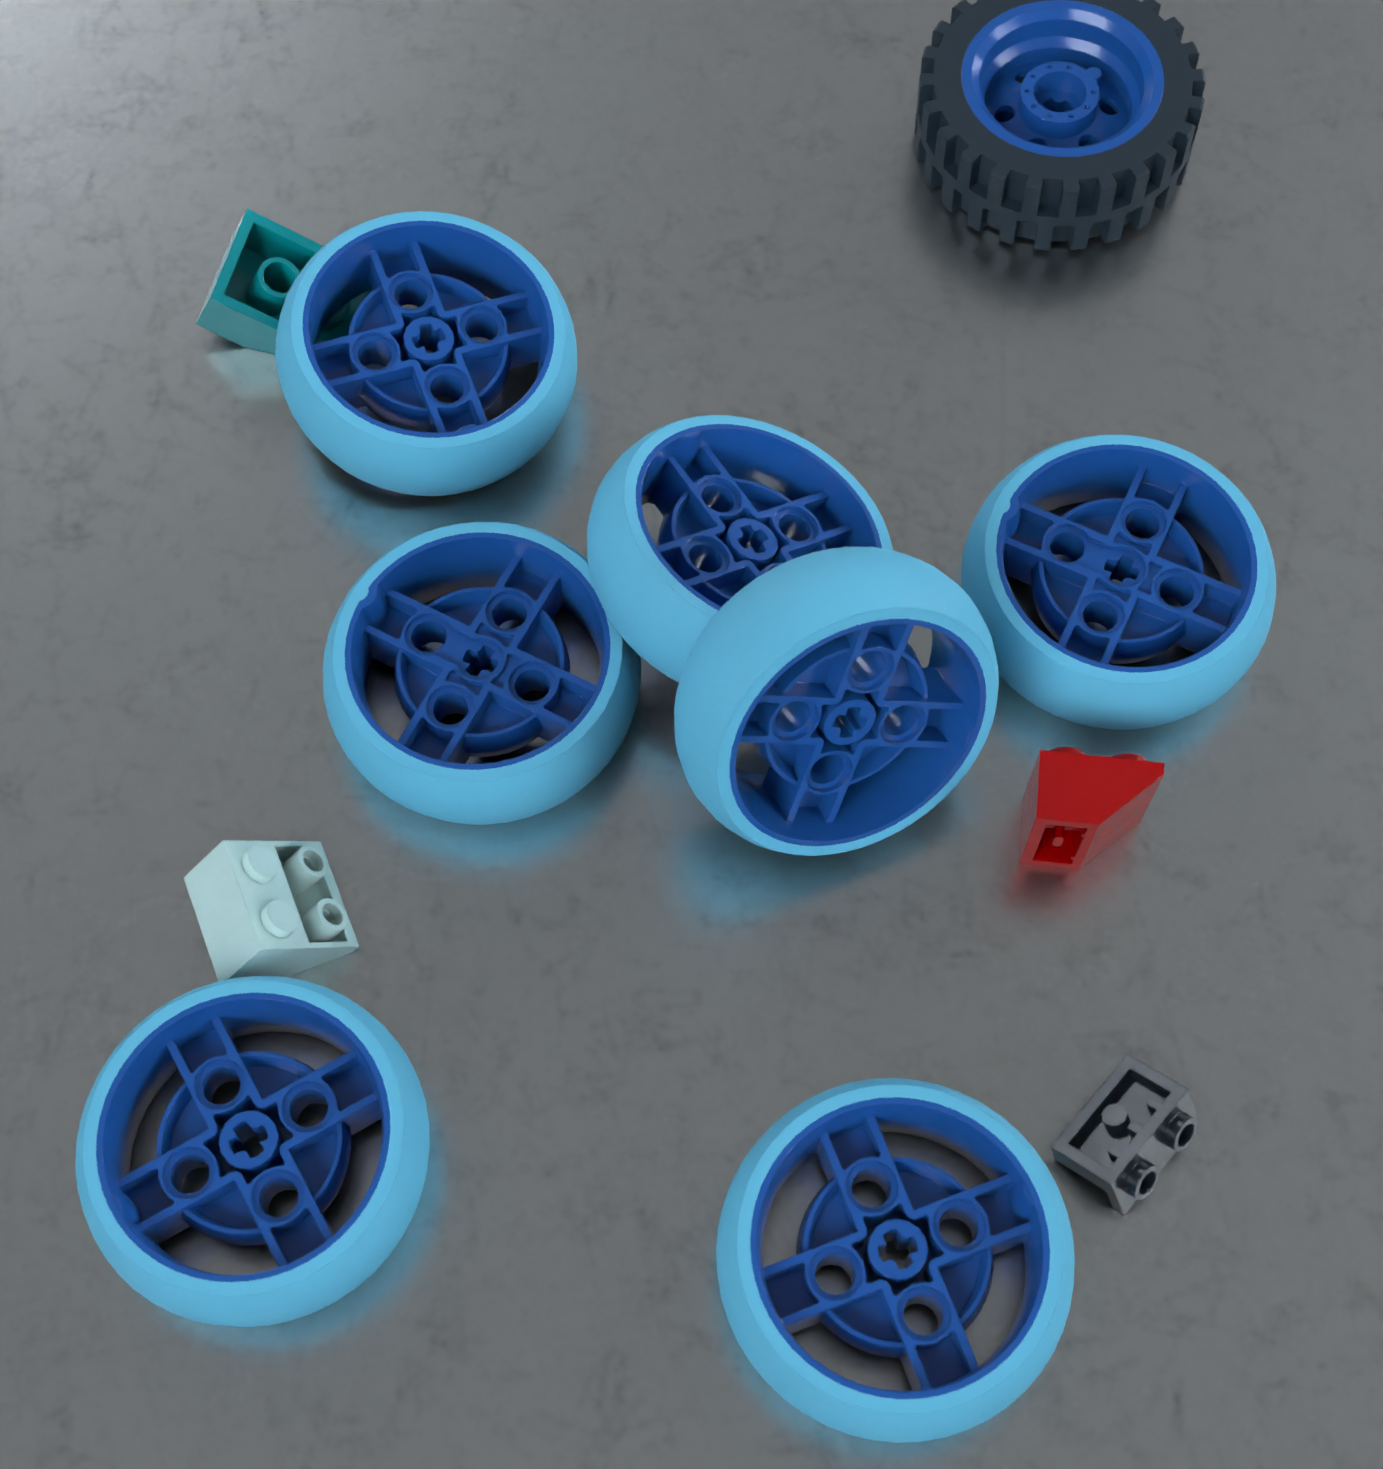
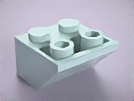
M223 840L184 877L218 981L250 976L289 977L352 953L359 947L321 841Z

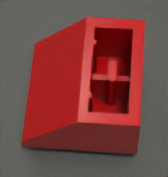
M1056 747L1050 751L1040 750L1023 795L1019 863L1074 870L1081 869L1141 822L1164 776L1165 763L1150 762L1143 756L1132 753H1121L1112 757L1085 755L1082 750L1074 747Z

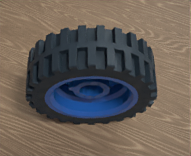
M961 0L952 8L950 24L941 20L933 30L931 46L925 47L921 61L914 131L916 134L915 152L917 161L919 163L925 162L924 179L929 188L934 189L942 186L941 203L951 213L961 207L968 213L967 225L979 232L982 231L985 225L999 230L998 240L1012 245L1017 236L1035 240L1034 249L1050 250L1051 241H1069L1070 250L1086 248L1088 238L1101 235L1105 243L1120 239L1123 226L1128 223L1136 230L1140 229L1150 222L1153 207L1164 210L1173 198L1175 186L1182 184L1205 99L1202 96L1206 84L1205 71L1203 69H1196L1200 54L1195 43L1191 41L1182 44L1181 42L1184 26L1174 16L1166 21L1159 16L1161 4L1155 0H1143L1142 2L1139 0H977L973 5L966 0ZM1023 78L1022 83H1019L1016 80Z

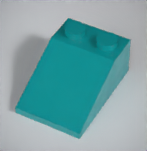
M247 208L229 241L196 325L245 348L275 355L276 334L286 296L300 272L323 245ZM372 290L360 294L344 305L324 327L317 343L346 336L356 309Z

